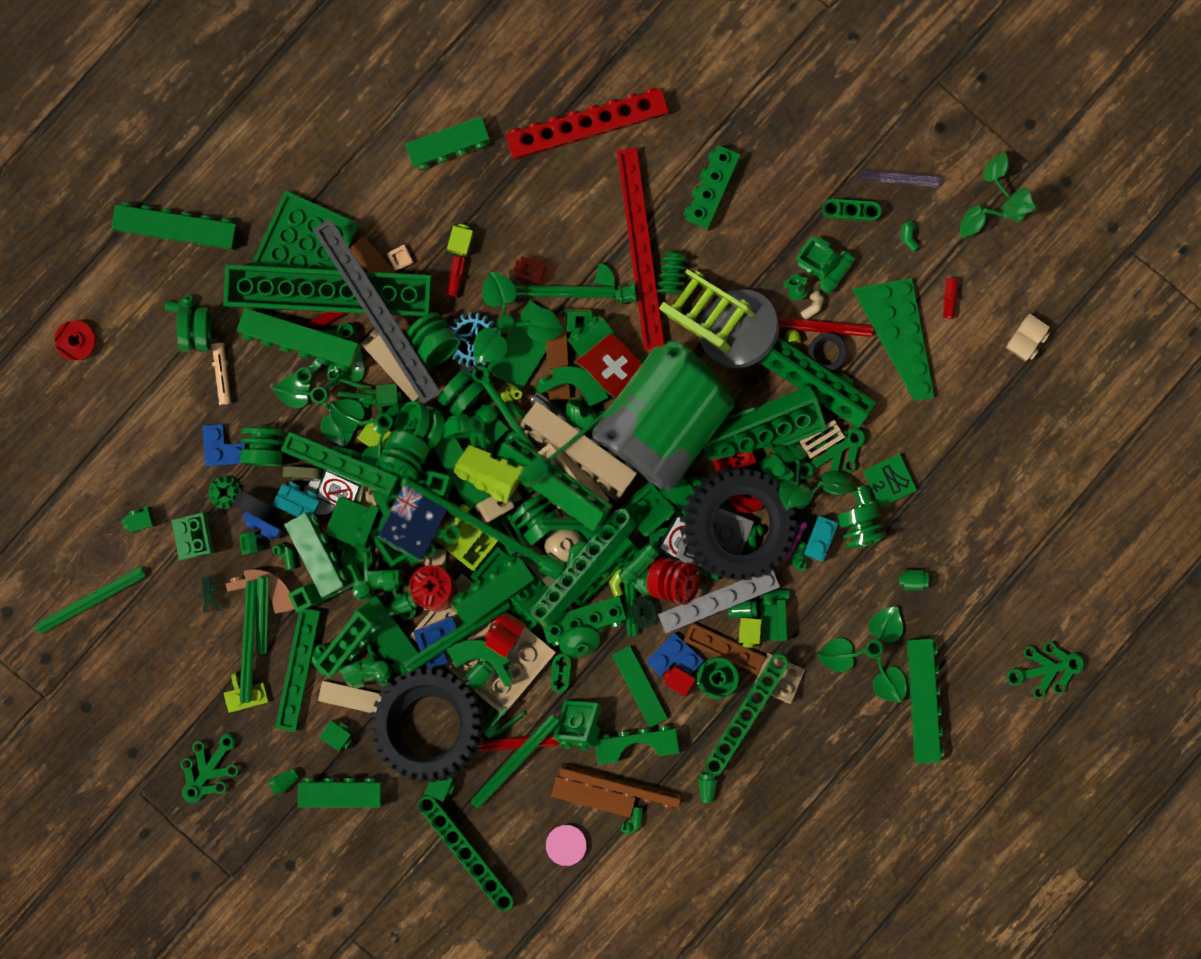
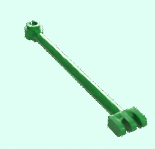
M477 366V370L483 371V376L480 378L476 376L477 371L474 368L472 370V378L477 382H481L519 439L538 452L490 382L487 368Z

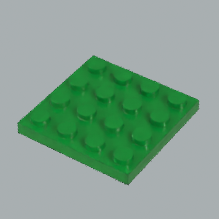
M285 191L251 264L261 267L338 270L313 229L331 219L347 246L350 247L359 224Z

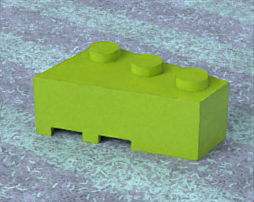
M469 445L457 461L454 473L459 478L474 484L477 489L486 491L495 500L506 504L519 486L520 479L518 475L524 467H512L507 465V460H495L491 458L492 455Z

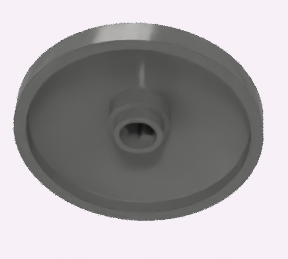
M741 289L726 294L739 302L743 299L751 305L750 310L755 315L752 318L744 313L726 337L728 339L726 343L731 347L728 353H723L700 338L702 347L708 356L716 363L728 368H743L757 363L771 351L779 334V317L772 303L756 291ZM718 297L710 304L702 317L700 325L706 322L722 298ZM729 303L711 327V332L715 335L717 332L720 333L737 308Z

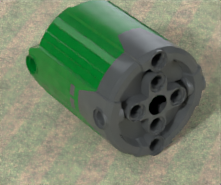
M669 341L666 345H660L653 349L593 429V438L607 451L612 452L629 464L640 476L659 489L672 490L733 409L734 399L731 397V389L691 350L677 341Z

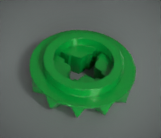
M223 476L211 482L208 495L214 506L228 509L234 506L233 502L241 489L233 478ZM230 485L227 492L231 498L223 496L218 499L221 494L218 487L225 489Z

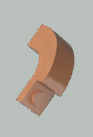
M245 570V579H242V576L230 579V583H226L227 592L246 588L247 581H257L258 576L266 575L269 577V596L271 597L275 614L295 610L288 596L291 593L290 588L282 579L272 573L262 570Z

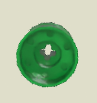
M437 312L427 314L417 320L405 336L413 350L417 351L419 358L428 367H434L446 361L455 353L460 345L459 337L452 329L448 328L447 322Z
M252 426L241 429V434L249 435L250 439L240 440L241 443L248 444L249 449L240 450L239 464L282 466L283 452L274 450V446L283 445L284 441L274 440V437H283L284 431L266 426Z
M393 431L386 442V450L382 451L376 465L378 469L397 476L400 482L404 477H409L408 479L415 482L421 470L420 465L424 464L430 449L424 441L414 435L402 431Z
M542 494L527 500L510 518L512 523L520 518L522 519V522L516 526L517 529L525 526L529 528L523 537L531 546L552 531L538 529L537 522L539 519L563 518L557 509L550 513L546 511L551 505V501L541 505L540 502L546 498Z
M878 503L837 515L840 528L850 527L851 530L843 535V538L853 536L854 541L846 543V548H861L878 543L882 538L887 537V532L877 534L876 531L878 528L885 527L884 523L874 524L873 521L881 516Z

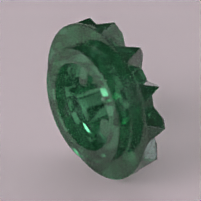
M638 596V598L632 600V605L629 607L631 613L629 617L633 620L632 624L637 625L638 628L651 627L656 622L658 616V609L654 600L648 596ZM645 608V610H644V612H643V613L645 614V616H640V614H641V610H640V609Z

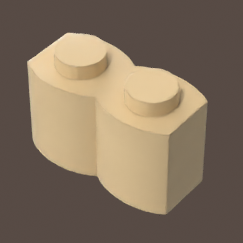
M1029 313L1005 348L1023 361H1027L1028 358L1032 360L1038 352L1036 347L1039 342L1044 343L1050 335L1047 332L1050 327Z

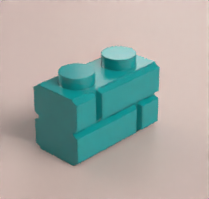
M289 481L288 484H282L272 505L299 517L307 512L315 515L321 501L317 499L319 495L309 490L307 493L299 490L301 486Z
M818 516L803 555L823 562L838 523Z

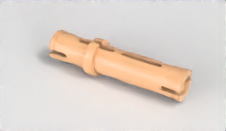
M224 343L211 344L214 359L212 367H215L219 405L231 404L227 365L229 364L225 357ZM218 355H220L222 372H220ZM221 376H223L225 393H223Z

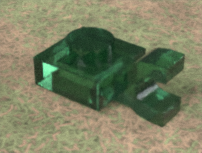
M202 577L203 613L209 612L208 606L210 604L215 605V611H221L220 604L213 600L214 593H217L216 581H212V577Z

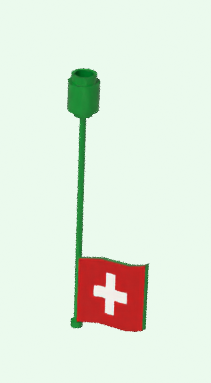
M607 334L574 361V363L586 370L604 391L617 399L642 365L629 349L611 334ZM608 409L548 459L544 460L543 458L536 457L521 469V473L518 475L520 481L526 487L536 485L549 474L548 463L598 423Z

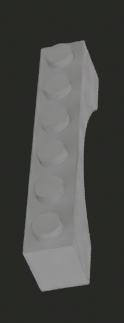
M773 569L768 574L761 572L762 577H752V580H741L692 600L689 604L680 605L658 614L665 633L779 588L780 586Z

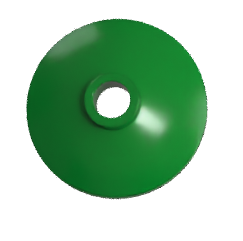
M577 626L569 629L562 635L559 646L562 653L568 657L580 658L596 650L600 637L598 632L591 627Z

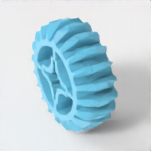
M468 313V320L465 319L464 315H461L460 317L463 322L459 323L455 319L454 323L457 327L449 326L459 337L460 341L468 345L467 355L457 349L452 358L455 360L461 357L458 362L460 365L466 360V367H470L471 362H474V367L477 368L478 364L473 357L474 345H472L471 350L470 341L468 342L467 339L472 338L474 332L477 336L479 325L484 328H491L494 322L490 321L486 324L487 316H484L481 321L480 313L476 314V319H473L472 313ZM473 324L469 334H458L463 327Z

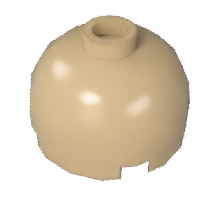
M552 530L545 539V552L562 560L567 566L570 547L580 541H584L578 530Z

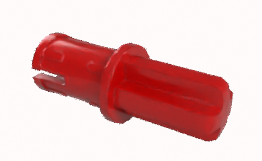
M460 256L454 257L451 272L448 274L449 281L445 295L458 297L460 283L464 279L462 274L465 258Z
M946 278L945 296H942V299H944L943 318L954 319L956 300L959 299L957 297L959 279Z

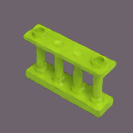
M687 269L685 273L692 279L674 304L669 306L663 302L659 309L676 323L727 354L731 347L726 343L728 340L726 337L744 313L753 318L755 314L750 310L751 305L743 299L739 302L704 280L705 276L698 271L693 273ZM699 284L706 288V291L691 312L683 315L681 308ZM715 294L722 298L706 322L701 325L697 324L696 317L711 296ZM730 303L737 308L721 332H717L716 335L713 334L711 327Z

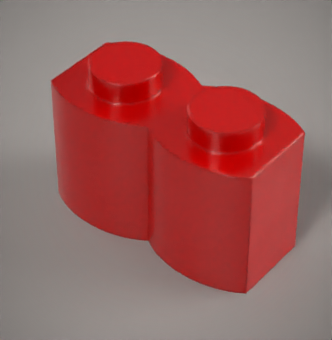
M507 611L503 616L499 614L493 623L496 627H490L484 636L487 639L484 645L504 658L527 626V624Z

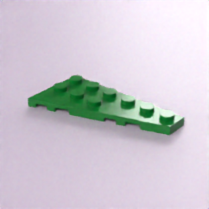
M912 278L852 288L851 290L858 299L862 310L869 319L871 326L900 375L913 402L934 398Z

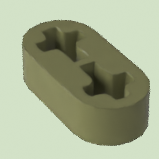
M283 467L282 478L317 482L321 481L322 470L316 468Z

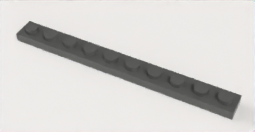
M331 219L313 229L422 403L424 404L439 395L441 392Z

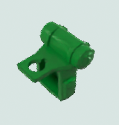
M813 236L803 246L796 258L798 267L809 275H816L820 279L819 287L827 293H832L837 288L839 282L855 260L850 252L842 250L838 253L831 249V245L820 237L815 238Z
M482 405L476 411H468L467 414H459L448 418L444 423L442 439L469 438L473 447H476L479 440L481 443L480 450L487 452L485 425L497 418L496 409L492 405Z
M647 544L643 549L641 548L634 554V558L631 561H627L623 569L618 573L621 581L628 585L632 583L634 588L641 594L649 596L647 575L651 565L659 556L657 549Z
M364 551L365 580H361L353 586V594L361 601L369 600L374 595L375 590L384 589L386 592L397 590L398 586L402 585L403 582L402 570L371 572L370 552Z
M370 641L366 644L370 658L340 668L349 687L362 688L366 686V683L374 681L386 687L389 682L393 684L396 682L394 679L396 678L395 674L388 664L382 661L377 662Z

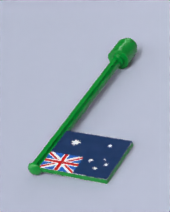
M409 477L402 479V489L377 536L378 539L420 562L447 511L534 561L539 566L538 571L554 580L558 579L567 568L565 562L550 553L546 555L536 553L408 479Z

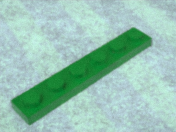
M291 432L288 433L281 449L282 452L389 497L392 496L399 480L397 476Z
M305 609L298 614L276 729L296 732L320 611Z

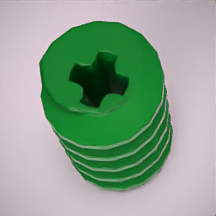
M665 251L663 254L668 257L662 258V262L667 265L661 266V270L666 273L660 274L659 277L664 281L658 283V286L663 289L657 290V292L665 295L683 293V290L679 289L678 286L684 285V282L680 281L679 278L686 275L681 273L680 270L687 269L682 262L688 261V258L679 253Z

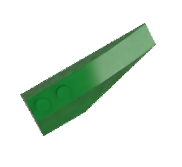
M806 386L756 408L754 412L732 421L715 432L703 448L707 459L714 460L734 456L738 452L750 453L754 449L759 448L766 450L771 449L775 445H791L825 431L827 427L814 392L810 386Z

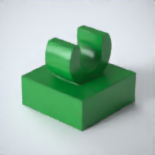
M255 532L239 535L242 555L258 552L257 550L264 548V546L256 544V539L262 538L261 534L255 535Z

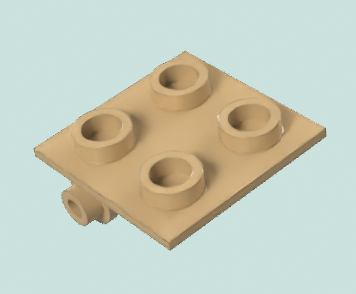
M767 653L758 677L772 657V654ZM774 659L776 666L782 667L785 665L783 659ZM789 663L783 676L772 691L771 696L791 704L805 669ZM771 675L763 677L764 682L767 684L774 682V678Z

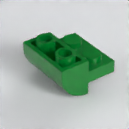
M207 512L171 520L179 560L215 553Z

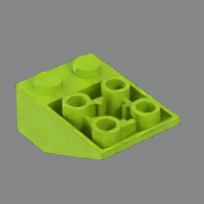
M463 520L456 526L460 530V538L456 543L449 544L444 538L433 537L436 542L473 572L499 542ZM439 525L438 529L445 530V527ZM452 533L447 534L448 538H454Z

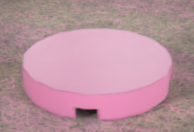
M561 825L549 833L546 840V851L555 863L562 866H570L578 863L583 858L586 851V839L578 828L572 825Z

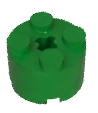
M711 658L705 661L698 669L697 684L706 696L722 699L732 694L736 689L738 673L730 661L723 658ZM719 672L723 681L715 684L712 675H716Z

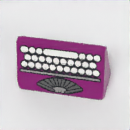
M792 518V520H796V526H790V531H794L795 536L788 537V542H791L792 546L791 548L785 547L783 550L787 553L784 558L786 560L790 558L807 525L796 518Z

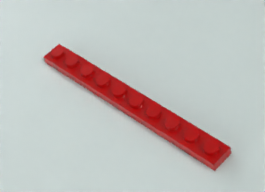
M636 147L617 150L643 346L644 351H650L657 346H664Z

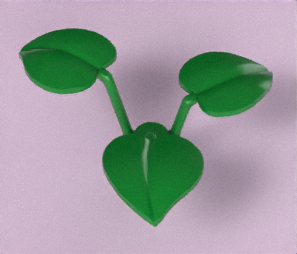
M1004 151L995 155L986 164L983 170V178L987 182L994 180L1009 200L1003 204V212L986 208L982 209L980 205L970 208L963 216L960 224V236L962 239L974 235L982 229L986 222V213L1020 222L1027 213L1036 209L1029 189L1021 188L1011 197L999 182V178L1003 177L1009 168V157Z
M489 272L482 287V298L491 307L496 308L502 305L501 317L496 322L498 333L494 329L487 327L481 330L475 338L473 352L477 364L495 362L502 359L507 352V342L500 335L509 332L514 327L529 326L527 334L529 338L536 342L553 340L562 333L563 327L555 314L545 308L533 311L530 315V322L515 323L512 316L506 315V303H511L516 298L514 284L509 278L500 273Z
M361 352L354 370L349 368L347 371L337 369L340 377L357 383L362 380L365 368ZM291 374L275 384L273 390L278 398L290 407L301 408L306 406L309 395L315 403H322L329 410L330 406L327 403L330 398L329 389L340 381L332 382L325 387H316L311 392H308L310 384H299L296 374ZM303 376L302 380L305 381L307 378ZM326 415L321 421V432L325 438L342 447L349 443L353 432L346 433L339 430L334 425L330 415Z
M351 399L331 401L329 405L330 416L334 425L339 430L352 433L357 429L358 424L361 426L374 424V430L380 434L378 448L375 446L368 447L363 452L361 461L378 469L376 464L379 457H381L382 451L386 450L385 447L381 448L383 437L391 426L395 425L397 416L381 414L377 419L372 418L371 420L361 421L364 417V409L359 402ZM403 402V404H399V412L401 408L408 402Z
M796 442L787 446L780 444L772 447L773 454L781 461H795L796 463L795 482L784 481L779 488L780 498L786 510L792 507L805 508L812 501L814 493L820 486H823L826 492L837 495L856 491V487L851 480L844 474L836 471L825 472L822 475V481L810 491L807 485L799 484V459L806 457V451L802 445Z
M889 607L879 611L871 618L868 626L869 633L878 638L877 640L870 641L865 649L852 653L853 647L849 641L843 638H835L818 652L817 657L825 667L835 672L850 670L853 667L852 657L864 653L870 659H877L881 674L877 675L873 680L875 694L881 699L900 703L906 695L904 674L896 667H889L884 671L880 657L883 650L880 640L882 639L886 643L895 642L901 637L903 632V623L898 607Z

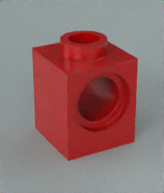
M675 666L673 669L668 668L663 676V679H665L663 684L684 697L695 681L693 677Z

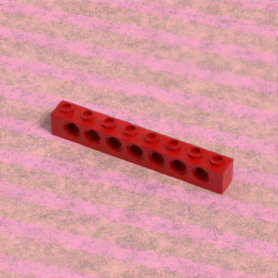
M650 88L645 90V94L637 96V93L625 96V100L618 101L613 99L607 101L606 105L598 107V105L587 107V111L581 113L578 110L567 113V117L561 119L559 116L549 118L548 122L544 124L535 122L529 124L527 129H512L509 131V134H506L513 161L667 116L668 109L662 89ZM646 101L650 104V108L648 110H641L639 104ZM623 107H628L631 113L628 116H622L619 111ZM603 113H609L612 118L608 122H603L600 116ZM585 118L592 121V125L588 128L581 125V121ZM569 124L573 130L567 134L563 133L561 130L562 126ZM545 130H550L553 132V137L544 139L542 133ZM525 136H531L534 139L530 145H525L522 140Z

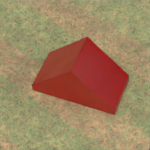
M738 452L734 456L714 459L712 462L716 472L719 473L720 469L745 468L756 463L752 452Z

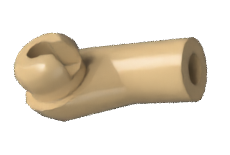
M814 291L810 295V299L813 300L812 304L801 312L805 320L818 313L822 307L824 297L819 291Z

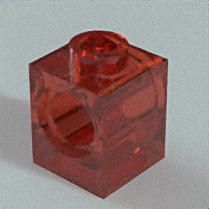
M522 256L521 261H516L513 272H516V278L539 286L546 266L543 263ZM531 265L534 267V273L532 275H525L523 268Z

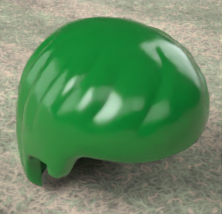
M580 398L570 400L566 404V416L569 425L583 430L604 412L596 411L593 406L583 407ZM598 423L585 432L584 435L593 434V429Z

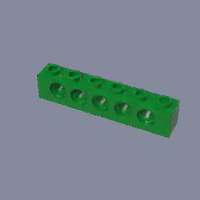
M779 337L771 351L758 361L798 389L810 386L819 403L857 428L860 427L876 403Z

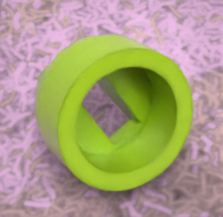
M793 329L788 330L785 333L784 341L789 345L800 344L799 332Z

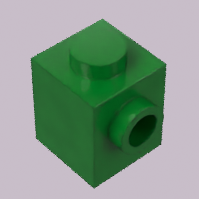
M397 384L376 386L379 415L397 416L399 414V404H403L402 392H398Z
M330 720L319 738L337 751H341L342 748L346 750L352 742V739H350L352 733L349 732L350 728L344 723L340 722L337 724Z
M446 777L445 781L435 780V782H429L424 794L444 801L446 795H451L455 783L452 782L453 778Z

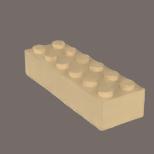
M537 401L520 424L530 441L542 449L550 443H553L560 449L581 431L579 428H573L567 424L568 422L564 417L556 416L552 413L546 404H540ZM584 434L562 451L600 486L606 496L616 503L637 474L629 464L621 463L617 460L615 454L610 451L606 452L597 441L588 439Z

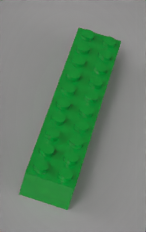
M225 265L223 302L225 307L366 314L338 270ZM364 272L392 316L423 317L430 314L431 275Z

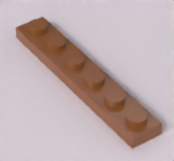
M563 763L559 774L560 777H563V780L568 782L579 781L583 782V785L587 787H602V790L606 792H621L625 797L634 798L636 796L642 798L647 803H654L655 801L662 803V806L666 808H678L681 794Z

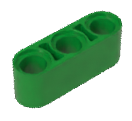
M828 199L824 202L821 213L824 218L829 220L871 223L875 222L881 215V207L878 203L871 201ZM830 204L834 205L836 213H827L825 207ZM846 207H855L856 214L848 215ZM869 207L874 208L877 215L875 217L868 216L866 209Z

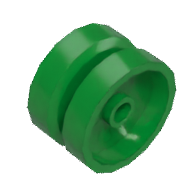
M190 307L179 308L177 314V343L179 352H191L194 343L198 352H209L212 335L209 308L198 307L195 315H193Z
M465 367L448 383L436 400L444 407L456 400L450 408V413L456 416L465 414L470 410L486 389L481 382L477 381L468 386L473 378L472 372Z
M410 401L401 408L397 415L394 431H402L414 435L424 441L429 449L432 450L442 436L444 417L439 409Z

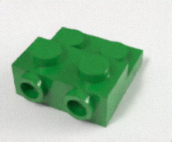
M564 700L559 716L560 722L556 726L553 739L559 742V746L566 749H571L572 745L584 751H587L588 747L594 748L600 731L596 724L602 706L598 703Z

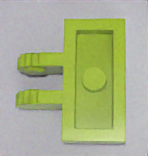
M236 673L231 674L235 690L224 693L228 713L269 702L264 683L252 685L250 703L240 702L239 679Z

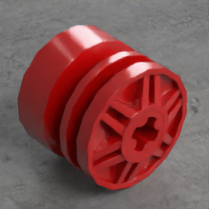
M665 556L658 557L647 575V589L652 597L681 605L689 604L695 598L700 585V573L695 564Z
M435 565L419 568L410 579L409 590L411 597L417 604L429 611L440 612L447 610L451 606L450 602L458 593L457 583L452 575ZM431 583L436 585V587L432 588V592L428 590V587H431Z

